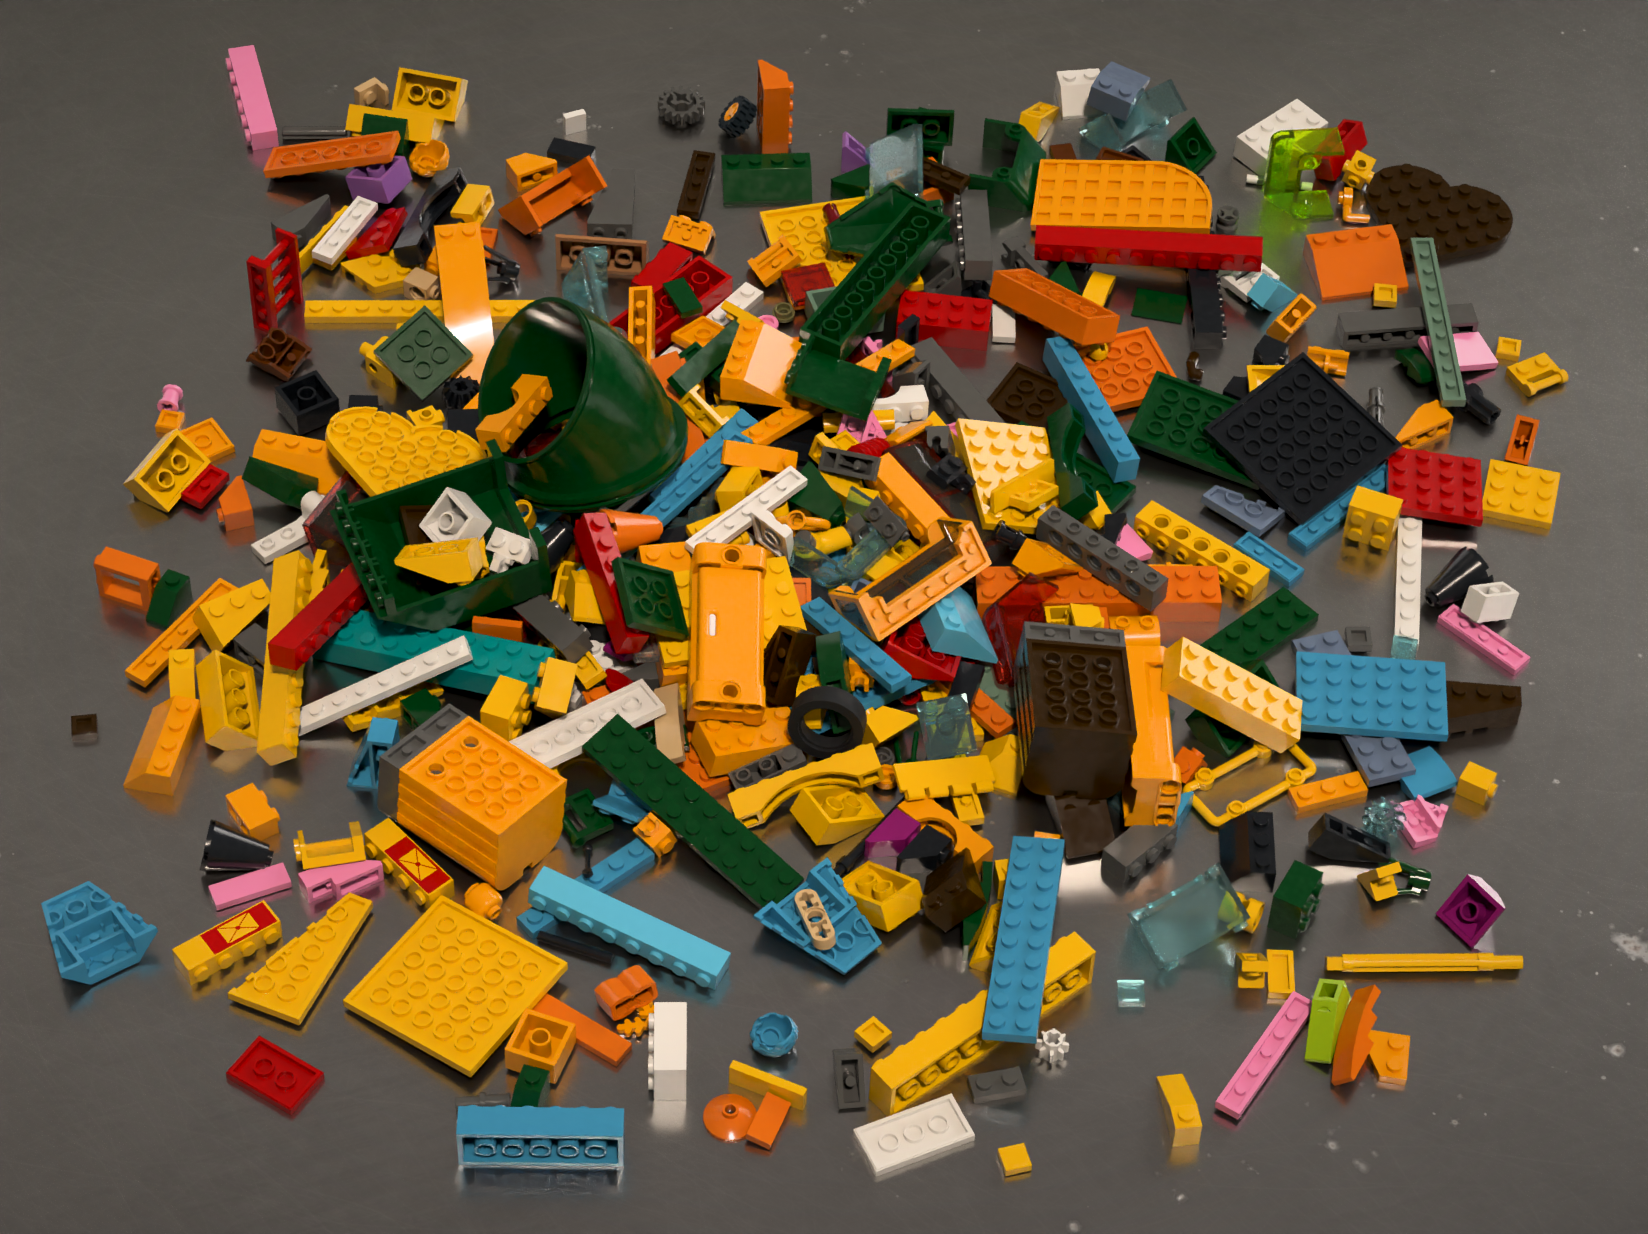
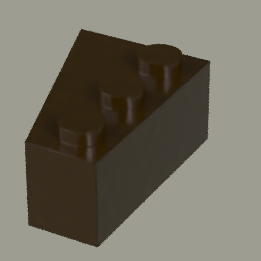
M778 626L764 649L766 653L764 655L763 686L766 687L767 701L776 705H793L796 699L799 678L801 675H805L816 634L800 627Z
M1446 681L1448 737L1451 736V733L1464 731L1465 734L1473 733V729L1486 727L1489 730L1517 725L1522 707L1520 686Z

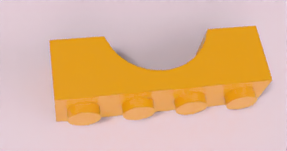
M522 374L511 387L515 404L501 413L487 415L475 429L482 450H487V441L495 439L501 452H507L553 397L552 388L547 376Z
M925 794V799L910 801L905 799L897 806L898 810L921 823L920 831L926 825H929L951 838L954 846L953 856L966 847L970 849L977 874L982 870V861L992 862L994 846L991 842L974 832L968 824L957 819L950 810L941 807L933 798L928 799Z

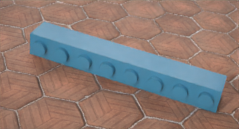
M1061 336L1046 339L1042 360L1052 377L1057 380L1058 387L1064 398L1084 416L1085 434L1114 483L1136 479L1140 457L1071 340Z

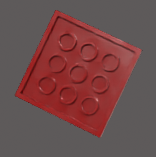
M1402 447L1401 450L1386 461V494L1403 499L1401 515L1477 527L1482 526L1481 460Z

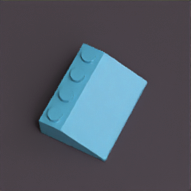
M923 566L913 573L908 583L913 586L938 568ZM960 586L918 614L932 651L995 664L998 662L997 655L973 599Z

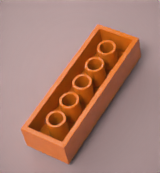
M1028 268L994 271L989 297L995 299L997 304L1012 308L1014 313L1027 316L1029 321L1041 323L1043 328L1059 333V336L1075 341L1074 344L1081 347H1087L1088 344L1104 345L1107 342H1115L1120 315Z

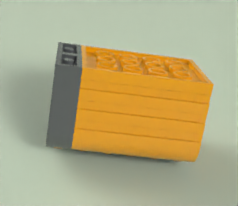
M449 703L380 756L377 806L380 812L501 891L507 889L521 878L524 868L527 866L533 868L544 859L558 842L563 828L562 821L564 817L567 779Z

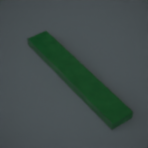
M735 319L667 379L668 383L682 398L728 357L740 325Z

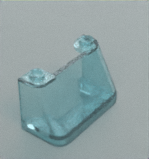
M912 124L870 143V147H866V161H870L869 190H865V199L872 197L891 182L924 199L922 124Z
M1219 862L1208 868V871L1204 872L1205 875L1199 874L1193 880L1156 901L1146 904L1147 908H1137L1127 914L1158 970L1164 968L1168 972L1179 966L1178 960L1231 930L1237 933L1249 926L1247 921L1251 917Z

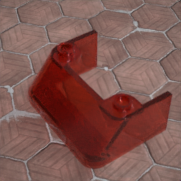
M1031 572L990 605L982 617V623L998 658L996 664L992 663L996 681L1007 688L1014 687L1013 667L1024 621L1041 623L1044 618L1042 603L1059 590L1058 585Z

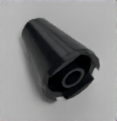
M558 520L541 531L547 544L551 579L575 540L574 527L566 520L564 522Z
M1467 546L1461 548L1426 587L1425 599L1430 606L1441 608L1464 599L1471 585L1494 583L1493 575L1488 577L1486 572L1489 568L1487 563L1474 549L1466 550Z
M211 819L200 870L247 871L265 869V865L271 866L274 851L269 850V844Z

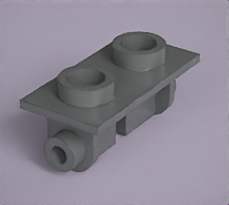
M876 496L863 515L891 547H894L898 540H902V542L907 541L910 537L909 530L880 497Z

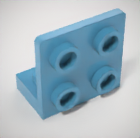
M614 779L612 780L609 794L594 799L592 803L593 806L599 808L601 813L607 815L616 814L622 817V821L629 824L641 822L650 813L647 808Z

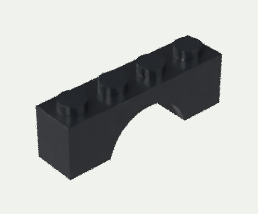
M1264 335L1254 348L1252 365L1288 364L1290 360V355H1288L1289 345ZM1233 376L1224 388L1222 395L1238 401L1249 393L1247 377Z

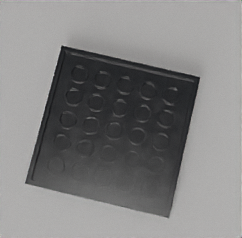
M1304 352L1205 426L1202 432L1296 523L1302 526L1401 450L1403 445Z

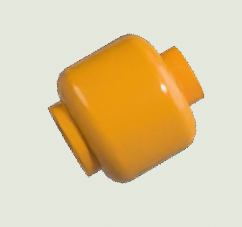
M475 883L465 892V908L488 920H494L502 912L503 898L489 883Z

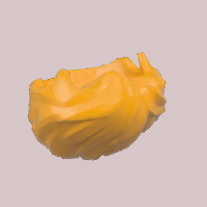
M432 139L428 143H420L409 156L410 169L420 176L433 177L436 171L447 168L450 158L449 150L445 143Z

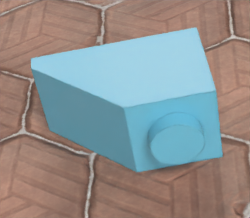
M1262 273L1247 294L1253 300L1251 303L1253 306L1261 311L1267 309L1271 312L1292 301L1298 295L1283 282Z

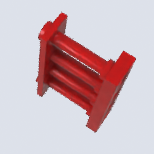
M278 227L275 230L277 246L264 260L251 255L246 261L254 328L268 333L271 327L278 328L277 314L290 300L298 304L304 302L297 235ZM278 258V263L272 269L271 265ZM280 275V280L273 285V281ZM282 291V296L275 302V298Z

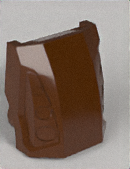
M271 327L265 338L257 345L255 351L249 354L246 362H251L262 370L288 382L311 353L312 348L294 335L286 334L282 329Z

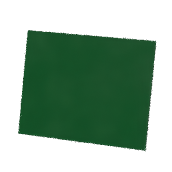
M1137 288L1131 315L1182 324L1188 296Z

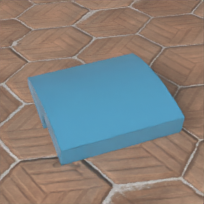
M1430 746L1408 754L1416 768L1415 775L1402 777L1399 780L1401 782V790L1414 802L1418 795H1421L1424 799L1458 785V781L1448 765Z

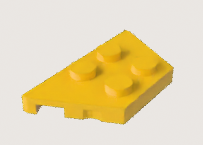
M393 249L388 252L372 254L340 263L342 272H349L354 275L355 281L365 285L374 294L403 287V280L415 267L422 268V264L402 267L399 260L395 257Z

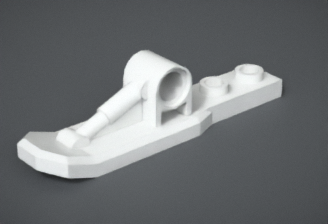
M358 483L346 491L349 504L370 497ZM316 491L306 493L301 500L302 515L296 521L251 544L252 552L266 565L273 561L274 558L280 557L304 543L319 540L338 530L330 513V510L335 509L334 503L338 502L337 496L326 497Z

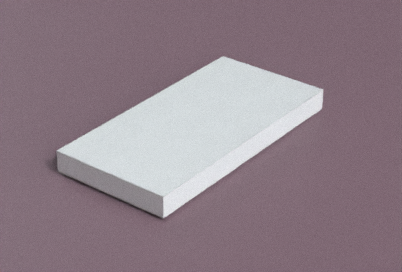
M952 1093L853 1129V1136L875 1177L975 1140V1134Z

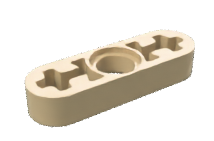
M803 889L797 892L795 895L796 910L813 946L818 950L832 948L836 943L835 930L818 894L812 889ZM805 901L811 903V907L808 908ZM815 916L822 918L818 922L808 921L810 918ZM823 931L825 938H822L819 932Z

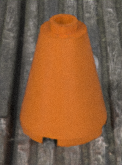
M610 509L599 510L600 512H596L607 514L620 554L636 549L641 545L657 541L663 533L662 522L656 516Z

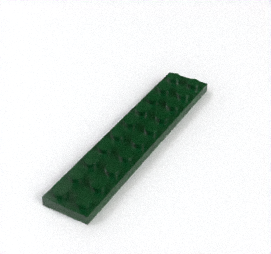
M616 714L582 746V751L645 808L652 812L760 910L771 901L778 904L804 882V878L619 714Z

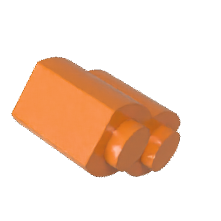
M640 965L623 970L617 977L603 981L594 989L597 1003L613 1021L625 1018L636 1008L644 1007L658 997L656 982Z

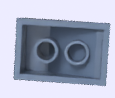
M1111 61L1098 74L1092 84L1086 105L1127 121L1151 78Z

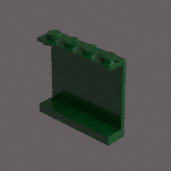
M812 332L808 340H803L801 348L798 350L796 358L787 372L784 383L788 384L785 393L867 422L885 382L892 360L883 357L877 371L858 366L813 350L815 333Z

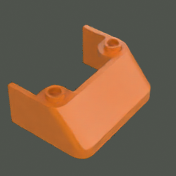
M588 155L501 207L498 211L503 219L522 234H529L532 237L542 231V225L578 203L584 206L592 201V195L607 187V184Z

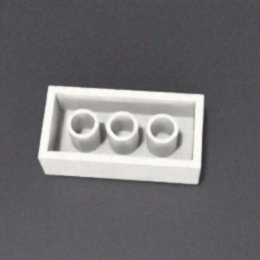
M1296 99L1238 135L1233 156L1259 176L1269 177L1324 142L1328 122L1300 100Z

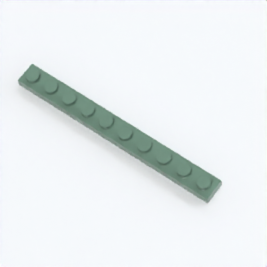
M1411 238L1410 249L1441 406L1465 407L1466 396L1434 239Z

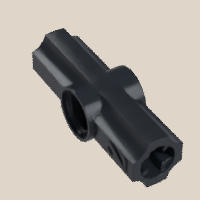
M1463 381L1466 404L1465 407L1456 408L1461 412L1469 410L1489 426L1492 425L1500 416L1501 409L1484 397L1482 389L1477 384L1471 383L1468 385Z

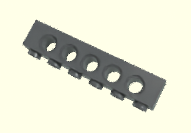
M1052 505L1038 518L1037 539L1048 543L1085 570L1150 612L1166 598L1169 578L1064 511Z

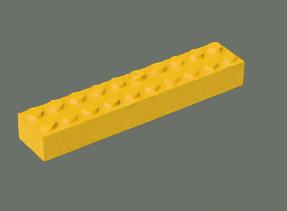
M1075 931L1067 937H1061L1055 945L1050 947L1040 1017L1092 983L1096 951ZM989 989L980 991L973 1000L967 1004L959 1005L952 1014L946 1018L938 1019L934 1026L926 1031L919 1032L913 1040L905 1045L898 1046L892 1054L884 1059L877 1060L872 1065L869 1099L887 1117L903 1111L1005 1042L982 1040Z

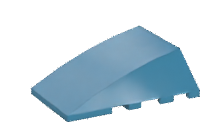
M827 857L809 871L807 879L802 885L778 904H775L773 901L768 903L754 914L753 918L845 975L880 947L882 942L865 915H861L856 907L855 899L848 894L843 886V880L839 874L836 875L831 867L832 863ZM803 889H812L818 894L835 930L836 943L828 950H818L813 946L796 910L795 895ZM805 901L806 904H807V907H808V908L811 907V903H809L808 901ZM815 916L810 918L808 921L818 922L822 918ZM823 931L819 932V935L825 938Z
M90 881L41 903L61 978L89 985L138 963L158 932L157 927L152 924H146L141 916L136 913L134 915L130 913L125 905L120 902H114L109 894Z

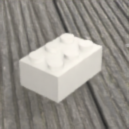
M654 1002V1013H649L648 1090H654V1100H686L687 1002Z

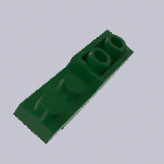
M841 631L817 636L816 651L821 686L837 687L852 694L850 685L851 675ZM828 709L834 734L851 730V725L845 716Z

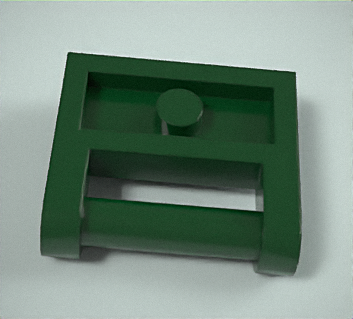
M589 788L565 798L564 812L570 810L583 827V830L578 832L564 813L563 829L570 837V843L574 848H580L586 841L614 829V822L607 814L601 813L598 807L592 805L593 800L596 798Z

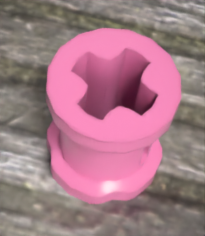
M165 385L162 390L163 397L158 401L157 408L160 412L162 409L177 412L178 401L183 397V390L177 385Z

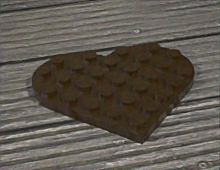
M1406 163L1383 168L1374 174L1372 180L1366 186V207L1378 226L1392 224L1399 239L1405 269L1414 267L1410 249L1411 238H1433L1437 259L1440 262L1493 250L1502 245L1511 233L1513 216L1510 208L1499 195L1468 184L1450 187L1441 175L1422 167Z

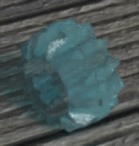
M1381 796L1378 803L1372 800V807H1365L1366 815L1362 816L1366 831L1378 838L1382 836L1386 841L1391 834L1397 838V830H1404L1403 822L1407 821V817L1403 813V806L1400 803L1397 804L1393 798L1386 801L1383 796Z

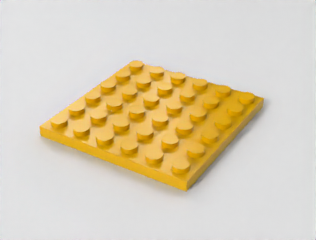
M873 195L760 212L759 219L769 247L779 240L778 237L783 234L802 259L800 263L780 277L788 302L794 310L805 309L806 291L838 286L861 259V257H856L852 260L851 258L847 260L844 253L828 249L823 228L829 222L822 211L823 207L828 203L830 205L834 203L841 216ZM920 273L905 290H924V282Z
M441 895L343 999V1004L345 1008L471 1078L516 1028L525 1008L532 1010L568 970V964L566 961Z

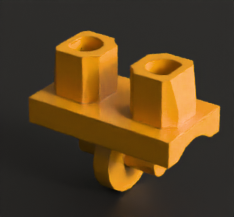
M1308 346L1307 356L1326 374L1346 376L1350 352Z

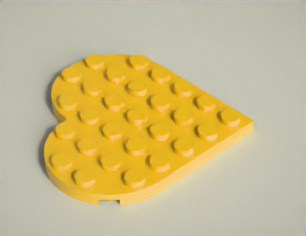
M352 407L336 413L330 419L325 433V442L329 451L370 497L487 458L485 450L480 448V444L459 430L454 433L451 430H443V426L440 425L414 426L407 419L394 412H391V415L382 411L377 412L378 408Z

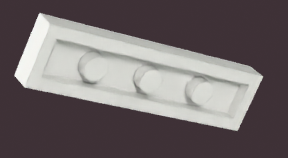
M357 196L312 250V258L332 265L376 213L378 203Z

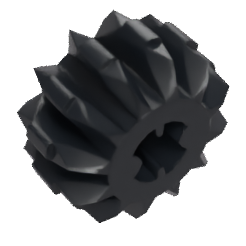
M460 374L459 378L451 377L450 381L445 382L442 399L446 408L463 409L479 392L480 386L478 381L472 380L470 376L463 378Z

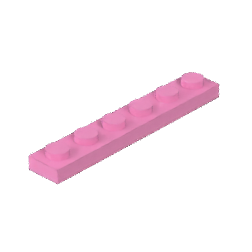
M1295 991L1291 993L1217 1098L1215 1108L1237 1120L1241 1117L1309 1019L1312 1000Z

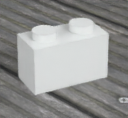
M1503 581L1471 585L1468 588L1461 612L1467 615L1470 621L1477 624L1510 619L1519 592Z

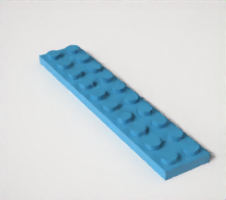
M1013 836L982 1029V1040L1037 1043L1065 839Z

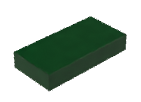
M684 277L663 283V291L681 319L703 312V306Z

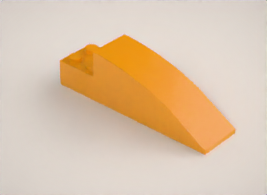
M480 222L434 226L444 325L473 354V358L452 377L457 379L460 374L463 378L470 376L472 380H477L480 386L486 360L494 345Z

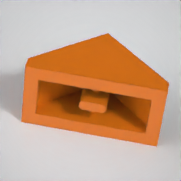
M1517 414L1504 460L1528 466L1540 420Z

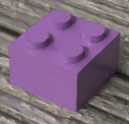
M394 156L392 162L384 165L356 166L345 179L353 200L360 196L374 202L387 204L393 201L399 192L412 180L405 156Z

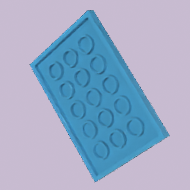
M1296 651L1295 695L1302 700L1301 731L1447 742L1448 716L1445 662Z

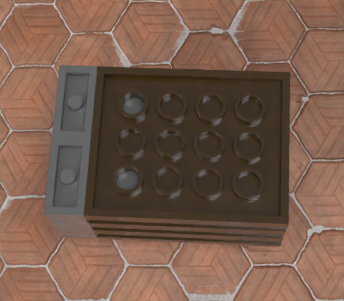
M1024 621L1013 667L1014 694L1024 785L1030 791L1040 795L1062 796L1063 793L1075 794L1076 798L1104 799L1115 795L1124 785L1125 774L1129 768V759L1133 753V745L1137 738L1124 630Z

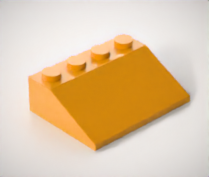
M741 320L720 376V399L790 409L794 396L785 393L788 384L784 383L802 343L766 323Z

